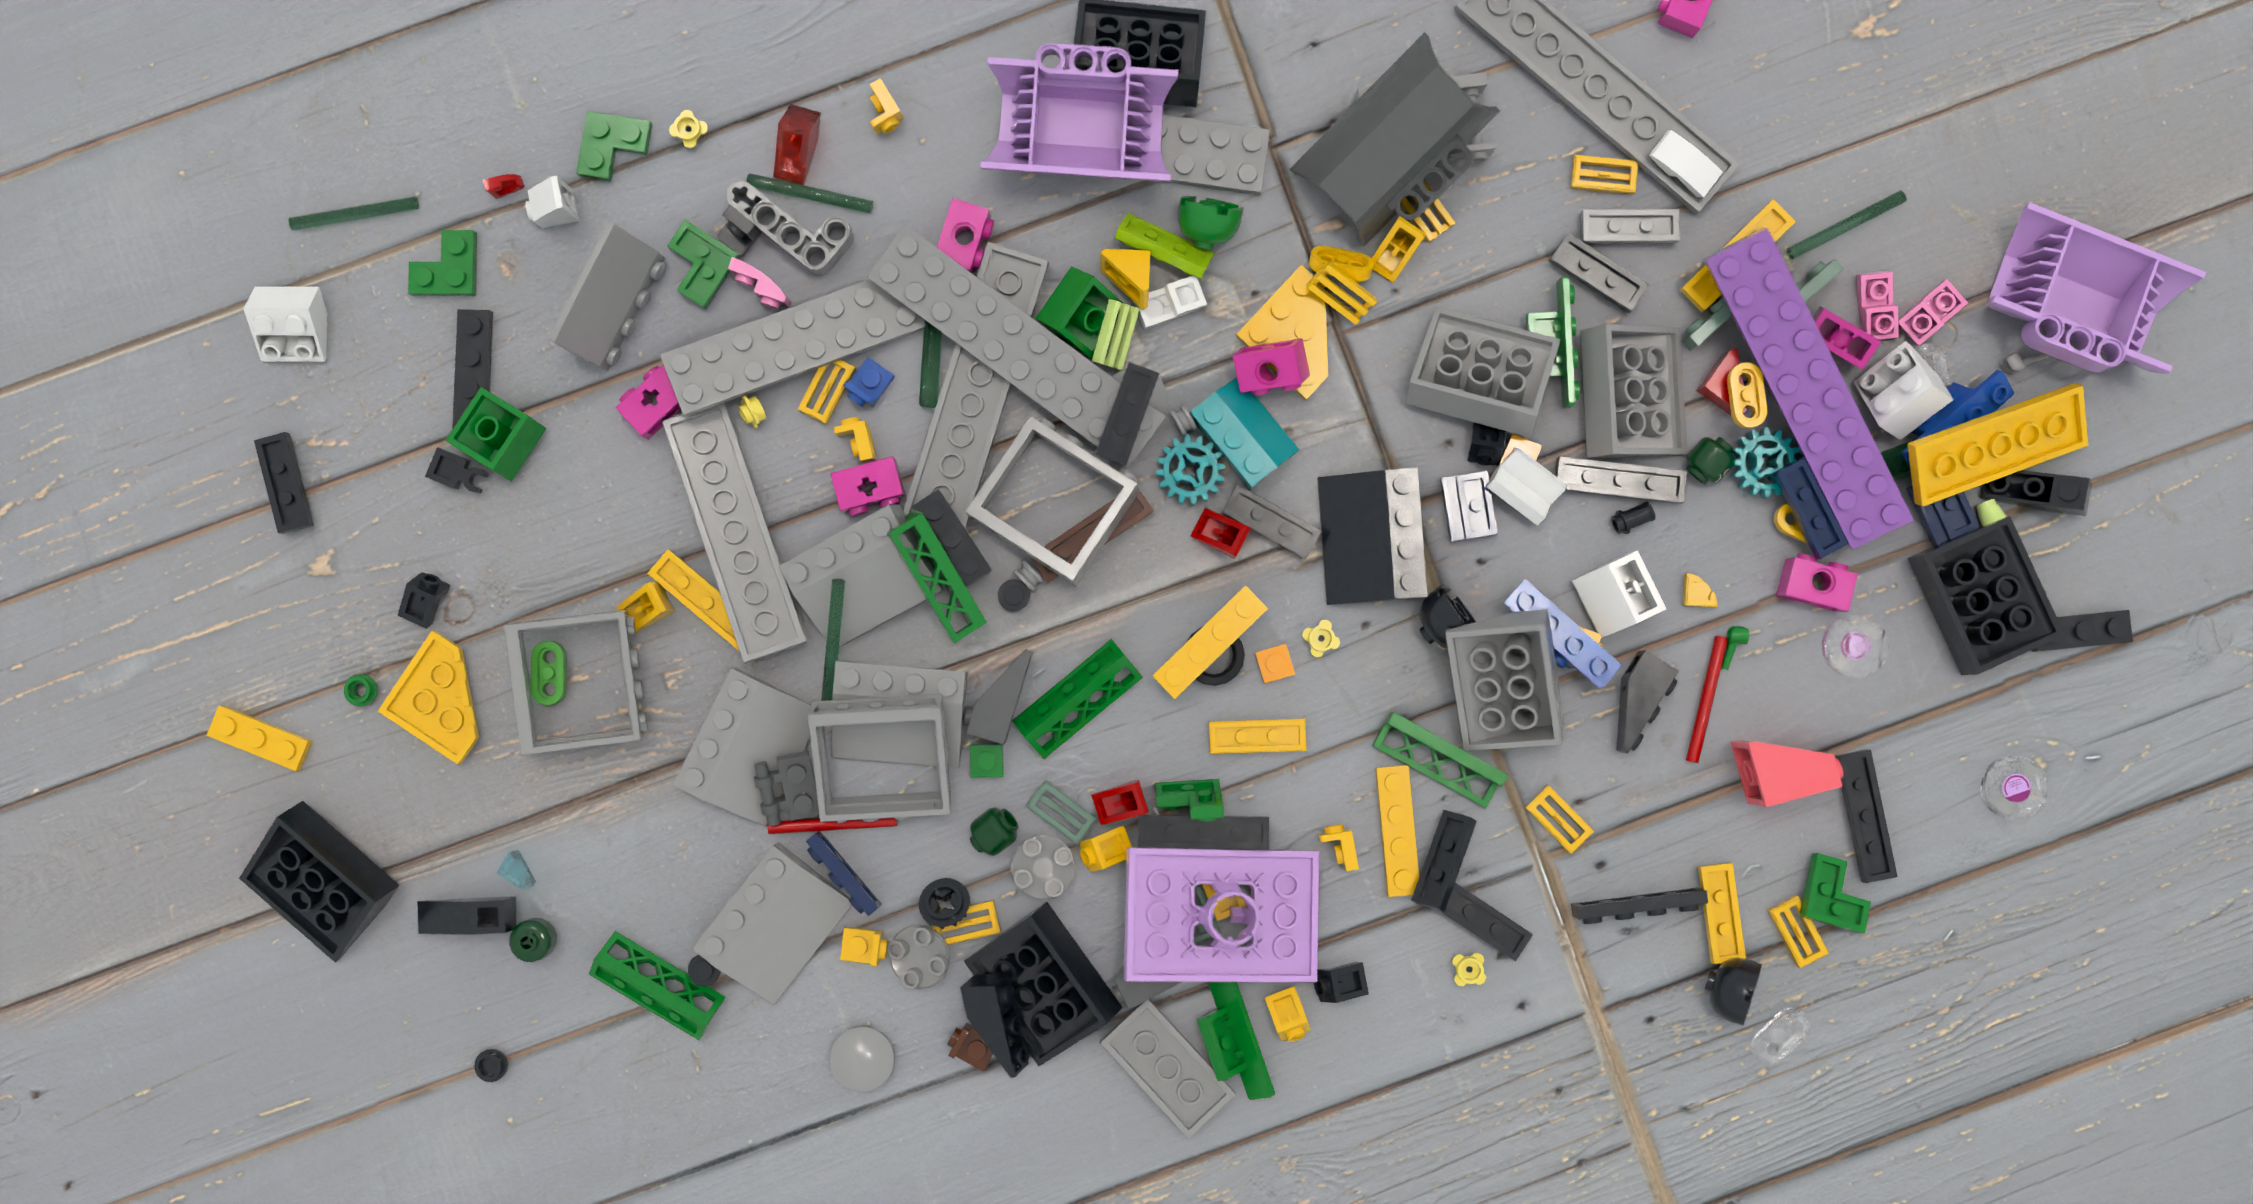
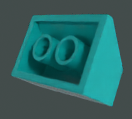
M1237 377L1215 391L1190 412L1196 426L1210 442L1214 443V448L1222 453L1224 460L1249 490L1300 450L1258 398L1252 395V391L1240 393Z

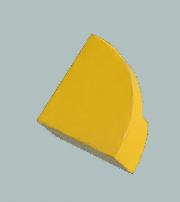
M1684 574L1683 606L1717 607V598L1710 586L1697 575Z

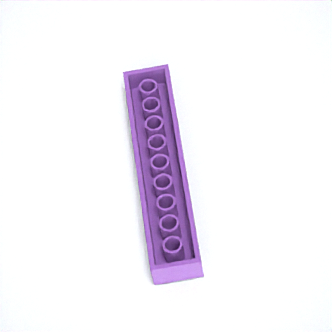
M1763 227L1703 258L1756 365L1760 368L1763 379L1802 456L1806 458L1849 543V547L1855 549L1914 521L1768 228Z

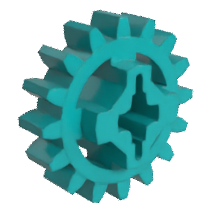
M1769 427L1761 429L1760 435L1756 430L1748 432V438H1739L1737 441L1741 448L1736 447L1731 452L1737 456L1733 466L1736 467L1737 471L1731 475V478L1740 477L1742 480L1738 488L1743 489L1748 486L1750 487V496H1754L1760 491L1762 498L1770 497L1771 491L1774 496L1783 494L1772 473L1783 467V457L1785 466L1797 460L1794 458V454L1800 451L1799 447L1791 449L1789 446L1793 438L1781 439L1782 430H1776L1770 435ZM1767 442L1773 444V446L1770 448H1764L1762 445H1758L1757 443ZM1772 455L1766 464L1768 468L1760 470L1762 468L1761 465L1764 463L1763 458ZM1746 459L1748 460V470L1746 468ZM1762 477H1766L1769 481H1773L1774 483L1763 484L1757 482V480Z
M1186 435L1182 444L1176 438L1173 439L1174 448L1172 450L1164 446L1163 452L1167 456L1166 458L1157 459V463L1162 465L1163 469L1157 470L1156 476L1164 477L1159 487L1160 489L1170 488L1167 495L1169 499L1177 494L1179 495V504H1182L1185 498H1190L1191 504L1195 505L1197 497L1200 496L1206 502L1208 501V491L1215 494L1219 491L1214 483L1224 481V477L1219 475L1218 471H1222L1226 467L1225 464H1217V460L1222 456V453L1216 452L1213 454L1211 452L1214 445L1213 442L1204 446L1202 445V436H1199L1196 442H1191L1190 436ZM1186 449L1198 450L1205 455L1200 458L1192 456ZM1176 455L1179 462L1178 468L1169 474V464ZM1185 460L1191 466L1197 465L1199 467L1195 473L1196 480L1190 474L1184 476L1182 473L1185 470ZM1212 466L1211 479L1205 485L1202 478L1203 472ZM1185 483L1191 485L1194 491H1185L1176 485Z

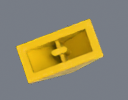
M1399 216L1371 258L1374 262L1373 270L1394 283L1426 236V233Z
M1104 249L1100 252V271L1142 310H1145L1148 307L1151 251Z
M656 582L646 583L616 606L617 610L627 609V615L633 616L635 633L676 612L664 588Z

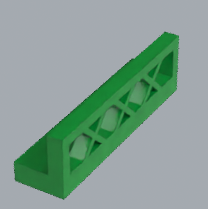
M913 510L904 516L905 522L893 528L887 534L953 643H956L987 622L923 513ZM911 528L918 540L916 549L904 547L898 535ZM908 552L915 553L913 560L911 559ZM920 555L927 556L934 567L932 577L921 575L917 569ZM924 580L931 581L930 588ZM937 583L944 584L951 595L949 604L936 601L934 592ZM941 607L947 608L946 616ZM953 610L960 611L968 624L957 632L954 631L950 624Z
M1110 639L1012 721L1024 738L1045 759L1143 677L1114 641ZM1127 667L1131 673L1122 681L1114 682L1115 675ZM1103 690V695L1098 701L1089 702L1090 696L1095 691ZM1071 711H1079L1075 720L1064 723L1066 715ZM1054 732L1053 738L1046 744L1041 746L1038 743L1037 739L1043 734Z
M1395 712L1389 713L1372 744L1377 749L1485 808L1488 806L1498 785L1503 786L1508 777V774ZM1390 727L1402 733L1406 746L1391 749L1382 744ZM1408 736L1418 742L1410 744ZM1421 745L1429 747L1434 761L1420 765L1415 762L1411 748ZM1407 750L1409 758L1399 752ZM1436 752L1447 758L1438 760ZM1451 760L1458 763L1462 777L1452 780L1444 778L1440 764ZM1435 765L1437 773L1429 770L1427 767ZM1464 767L1471 770L1474 773L1466 775ZM1481 776L1491 781L1483 798L1471 792L1468 779ZM1463 781L1465 789L1455 783Z
M616 931L594 958L589 972L590 976L697 1040L702 1038L711 1019L725 999V996L708 986L696 985L691 981L688 974ZM616 943L627 950L629 958L617 960L608 953ZM637 964H651L655 967L657 975L647 977L639 973ZM676 979L683 984L684 992L672 993L667 990L665 981ZM704 996L714 1003L706 1013L694 1005V997Z

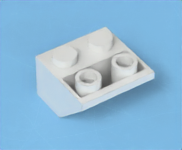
M255 286L244 307V312L260 360L265 362H325L327 358V311L320 288Z
M1907 341L1903 342L1854 381L1855 386L1879 427L1899 440L1954 400L1940 377Z
M1638 550L1627 553L1571 581L1596 632L1602 635L1601 638L1635 625L1666 610Z

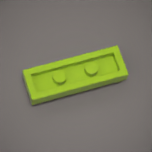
M1127 213L1114 237L1124 242L1128 247L1151 251L1150 255L1156 260L1173 265L1184 273L1194 275L1202 279L1214 255L1213 252L1196 247L1194 243L1130 213Z

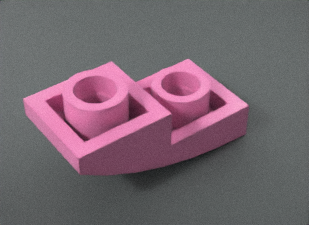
M734 257L731 258L728 270L736 276L734 280L753 287L754 282L757 283L754 293L759 298H762L761 304L774 309H779L780 305L790 307L791 301L769 277L755 267Z
M1882 271L1856 274L1862 330L1878 340L1898 338V305L1893 304V272Z
M1945 279L1898 320V324L1914 343L1919 346L1944 326V323L1966 306L1968 302L1948 279Z

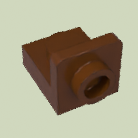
M967 1022L962 1030L956 1027L947 1043L948 1046L952 1047L948 1056L953 1059L956 1056L984 1072L993 1056V1053L975 1028Z

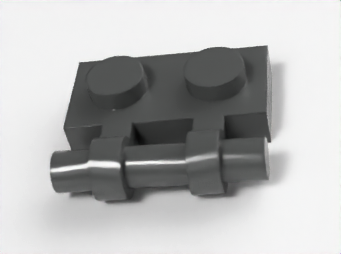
M809 750L777 757L778 770L769 771L766 761L754 764L756 772L754 782L756 788L760 789L763 801L760 807L762 814L766 815L769 826L781 823L779 812L788 809L790 821L819 815L816 781ZM782 783L785 796L775 798L772 785Z

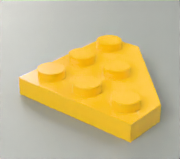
M1301 264L1236 334V337L1247 347L1303 338L1310 376L1301 384L1300 388L1294 389V391L1306 401L1328 377L1326 302L1307 288V283L1312 279L1313 275ZM1318 282V284L1325 289V286L1321 282ZM1267 362V366L1278 374L1276 366Z
M432 630L378 712L457 765L464 762L480 736L463 649L439 632Z

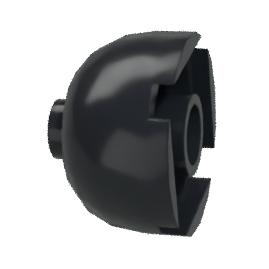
M1442 584L1423 600L1419 612L1423 627L1419 630L1429 644L1436 642L1439 646L1448 649L1446 630L1475 623L1476 620L1458 596L1452 600L1447 595L1451 589Z
M1733 958L1723 962L1718 968L1717 973L1710 971L1705 989L1711 991L1710 1004L1721 1018L1735 1024L1744 1025L1762 968L1761 964L1749 959Z

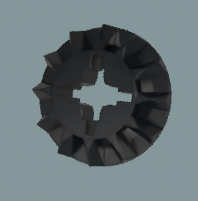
M950 878L933 881L923 890L919 898L921 916L930 926H938L941 929H944L946 926H956L962 918L967 917L968 908L971 906L970 896L966 887L959 881ZM948 898H951L950 903L954 909L944 908L940 911V905L936 899L947 901Z

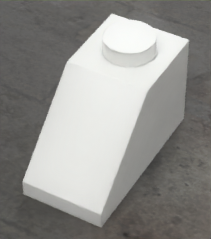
M558 176L549 177L528 190L529 201L525 203L527 215L530 220H533L542 229L579 222L574 190Z

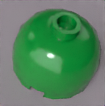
M1196 196L1180 197L1178 222L1183 233L1195 240L1194 246L1203 249H1213L1214 244L1225 243L1237 233L1242 220L1243 207L1238 208L1239 205L1212 198L1199 200V203H1196Z

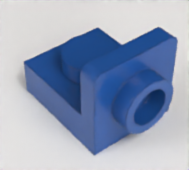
M867 357L851 381H846L843 386L850 391L847 397L861 407L865 403L874 407L895 376Z

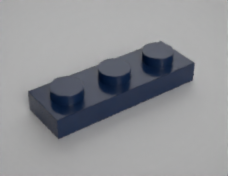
M1805 457L1799 458L1772 473L1816 559H1822L1849 544Z
M821 831L815 833L806 841L810 846L807 849L808 853L818 864L823 862L831 871L828 874L831 881L839 889L844 886L852 896L849 898L850 903L860 914L865 911L869 916L882 905Z

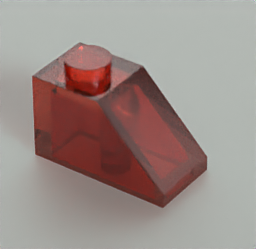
M793 104L789 105L778 123L774 178L804 186L818 142L821 112Z

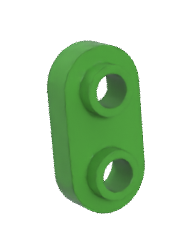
M543 641L538 643L531 653V693L538 703L542 705H555L564 699L567 691V655L561 644L555 641ZM549 651L555 654V660L552 663L546 660V655ZM549 683L555 686V692L552 695L546 692V686Z

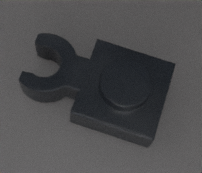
M437 447L425 477L459 490L463 482L469 491L482 493L483 489L476 487L473 484V479L476 475L488 478L489 473L480 468L467 469L471 460Z

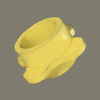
M690 110L681 112V115L676 118L674 124L669 128L671 136L681 139L686 148H694L697 145L698 138L708 131L707 124L704 121L697 120ZM687 127H691L690 132L686 131Z
M744 395L740 401L741 406L738 407L739 413L746 424L751 423L753 428L756 429L758 428L757 424L766 419L764 409L756 396L747 398Z
M1321 620L1318 626L1312 629L1306 628L1302 633V637L1308 641L1311 647L1310 653L1314 657H1321L1325 651L1337 649L1340 645V639L1334 635L1331 629L1332 624L1328 620ZM1320 635L1324 637V641L1322 642L1318 640V637Z
M1475 952L1472 956L1457 954L1453 957L1452 963L1456 967L1454 981L1458 986H1465L1466 983L1481 985L1485 982L1486 975L1482 965L1484 963L1482 954ZM1468 966L1472 967L1471 972L1466 971Z

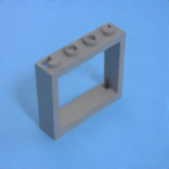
M1030 416L966 510V514L982 527L1069 583L1077 586L1140 493V488L1135 482L1137 478L1129 471L1121 468L1118 472L1109 466L1110 460L1096 455V451L1091 455L1083 450L1084 444L1075 437L1068 434L1064 438L1055 432L1057 427L1048 420L1041 418L1040 421H1037ZM1036 434L1123 488L1072 564H1069L985 510Z
M627 609L515 622L504 625L521 755L642 739L643 731H648L646 712H640L638 700L644 699L642 681H636L634 668L640 667L638 649H632L630 636L635 635V623L633 616L627 615ZM617 621L630 728L537 740L523 632Z
M942 694L811 702L808 720L820 822L837 821L838 823H843L847 820L859 819L865 822H873L880 818L906 820L913 816L935 818V815L950 814L952 797ZM933 720L940 792L832 798L824 726Z

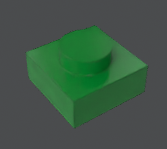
M1003 744L970 745L971 778L1004 776Z

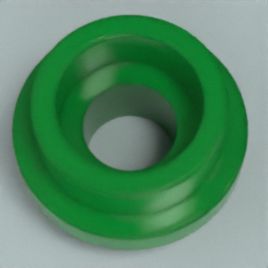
M354 675L345 683V698L354 706L369 705L377 696L376 682L368 675ZM361 684L366 687V693L363 696H360L357 692Z

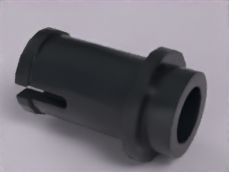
M1645 501L1643 504L1624 512L1621 510L1616 511L1615 515L1611 517V522L1618 534L1624 533L1627 535L1630 533V529L1654 521L1656 516L1651 504L1649 505V502Z

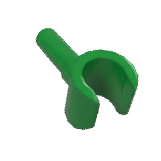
M1732 626L1727 630L1726 638H1728V645L1721 668L1729 669L1737 644L1746 645L1748 643V628Z

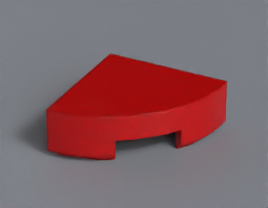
M516 174L500 175L482 180L486 191L497 199L525 187L522 177Z

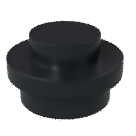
M1016 579L1008 580L1000 586L998 600L1004 609L1012 612L1020 611L1027 606L1030 600V591L1022 581Z
M700 955L695 956L688 965V975L691 981L699 986L713 984L721 973L720 970Z
M487 1049L477 1056L474 1064L475 1072L483 1081L495 1082L506 1074L508 1069L507 1058L497 1049Z

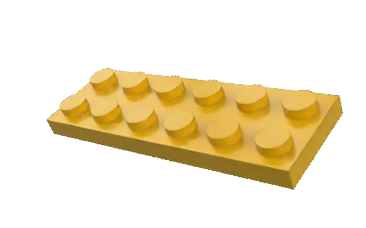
M2073 383L1907 443L1915 504L1923 507L2089 446L2083 385Z

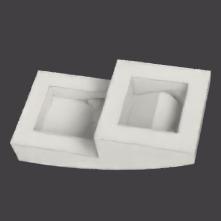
M1668 130L1649 154L1668 176H1676L1696 197H1705L1723 173L1707 156L1672 130Z
M1193 275L1169 283L1164 288L1149 292L1148 307L1145 310L1140 308L1138 313L1143 329L1160 325L1206 306L1207 302L1197 277ZM1133 301L1135 307L1140 308V307Z

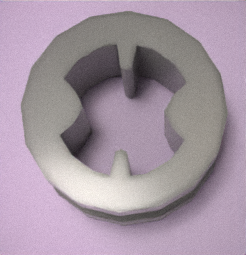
M1184 404L1180 406L1179 411L1175 412L1172 410L1169 412L1174 424L1183 437L1187 435L1186 432L1188 430H1197L1196 424Z
M1025 560L1022 562L1021 569L1013 571L1032 591L1036 590L1035 585L1037 583L1044 582Z

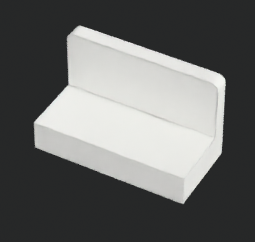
M1515 448L1494 470L1487 485L1488 489L1537 526L1546 518L1551 504L1567 487L1562 480L1520 448Z

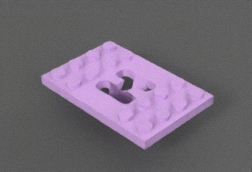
M1127 848L1124 980L1165 982H1317L1319 851ZM1198 884H1211L1216 894L1211 896L1204 906H1197L1194 902L1195 887ZM1237 884L1249 885L1251 888V898L1244 894ZM1234 895H1237L1244 900L1247 906L1230 907V923H1242L1248 926L1238 934V937H1228L1226 940L1213 928L1212 920L1215 916L1213 909L1217 904L1216 901H1220L1226 896L1232 898ZM1203 924L1207 933L1215 939L1209 946H1196L1194 944L1193 932L1195 925ZM1250 939V942H1249L1248 945H1246V946H1238L1239 944H1242V943H1244V942H1246L1247 940Z

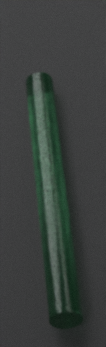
M748 173L746 180L747 183L755 188L870 214L873 209L874 202L867 199Z
M1900 190L1787 248L1788 256L1793 260L1906 202V195Z
M414 196L289 218V226L291 230H298L419 209V202L417 197Z
M832 579L821 701H829L833 698L835 661H838L845 580Z

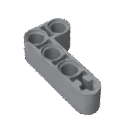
M736 181L726 191L727 201L732 207L753 222L762 234L814 275L822 276L830 272L854 241L853 230L842 217H829L812 235L751 184L745 181ZM739 195L747 196L755 205L753 209L745 202L739 201ZM767 212H774V221L769 225H762V216ZM843 227L846 231L842 239L837 241L830 239V233L834 228ZM789 233H800V239L796 244L787 245L785 243ZM815 252L825 253V259L820 265L810 264V258Z

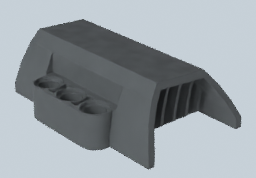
M1424 32L1290 170L1293 174L1303 177L1320 187L1353 220L1359 233V242L1365 246L1396 214L1407 220L1420 216L1468 169L1472 162V154L1466 145L1500 110L1496 106L1488 107L1474 102L1440 66L1432 49L1429 36ZM1459 148L1466 153L1467 159L1462 167L1454 168L1448 162V155L1453 149ZM1430 172H1437L1442 177V186L1437 191H1430L1425 186V177ZM1408 195L1416 197L1419 202V208L1414 214H1406L1401 208L1403 198Z

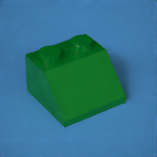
M1071 266L1035 319L1058 338L1092 360L1109 299L1123 302L1094 276Z
M480 387L445 441L512 482L547 428L527 414Z

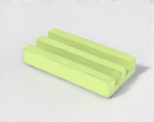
M1109 299L1092 362L1123 370L1140 308Z

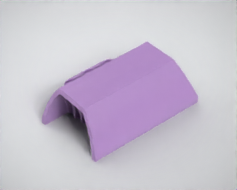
M1048 43L1041 46L1037 51L1036 60L988 57L987 64L998 80L1003 97L999 140L990 155L984 161H981V169L1156 182L1171 181V174L1166 169L1161 155L1162 114L1166 96L1178 79V70L1131 67L1128 53L1116 47ZM1048 55H1056L1060 59L1058 66L1051 69L1043 66L1042 61ZM1081 57H1087L1092 60L1093 64L1090 69L1081 71L1075 67V62ZM1119 59L1126 66L1123 71L1113 73L1107 68V65L1110 61Z
M2029 202L2024 206L1986 306L2026 322L2022 328L2021 336L2023 342L2028 347L2082 369L2099 373L2115 367L2124 361L2149 372L2167 374L2171 372L2173 366L2141 354V349L2155 315L2181 292L2203 279L2206 272ZM2039 327L2046 330V337L2040 333ZM2070 339L2076 342V349L2071 346ZM2100 351L2106 353L2107 361L2103 360Z

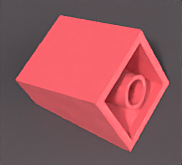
M1730 741L1747 804L1769 807L1843 787L1841 782L1843 769L1838 759H1835L1833 754L1755 741Z

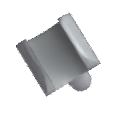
M2016 351L2002 359L2000 363L2008 374H2013L2032 363L2047 359L2048 355L2041 352L2022 359Z

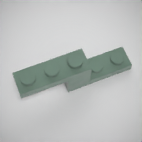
M1836 259L1826 265L1822 261L1819 262L1806 274L1810 278L1802 286L1798 282L1796 283L1805 303L1844 269ZM1723 297L1709 308L1713 312L1712 315L1705 321L1701 317L1698 318L1686 329L1689 335L1681 342L1689 350L1699 346L1732 316Z

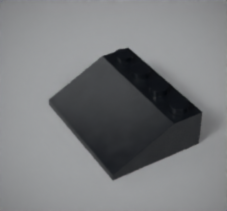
M1109 0L1079 1L1073 45L1116 47L1128 53L1131 67L1178 70V79L1170 88L1164 104L1197 107L1206 10ZM1081 57L1075 62V67L1078 70L1085 71L1091 68L1093 62L1087 57ZM1114 59L1108 63L1107 68L1113 73H1119L1124 70L1126 65L1123 61Z
M1418 467L1318 477L1327 605L1428 597Z
M2010 516L1943 542L1938 546H1933L1908 558L1961 675H1978L2065 635Z
M304 801L276 817L239 877L242 882L335 963L340 960L383 910L399 887L397 882Z
M1048 902L1029 913L964 960L973 975L1009 973L1011 985L1015 989L1017 1012L1022 1020L1024 1044L1038 1066H1041L1108 1024L1123 1008Z

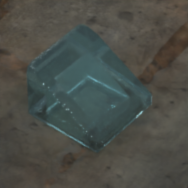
M519 850L510 851L497 870L498 875L521 889L534 886L536 882Z

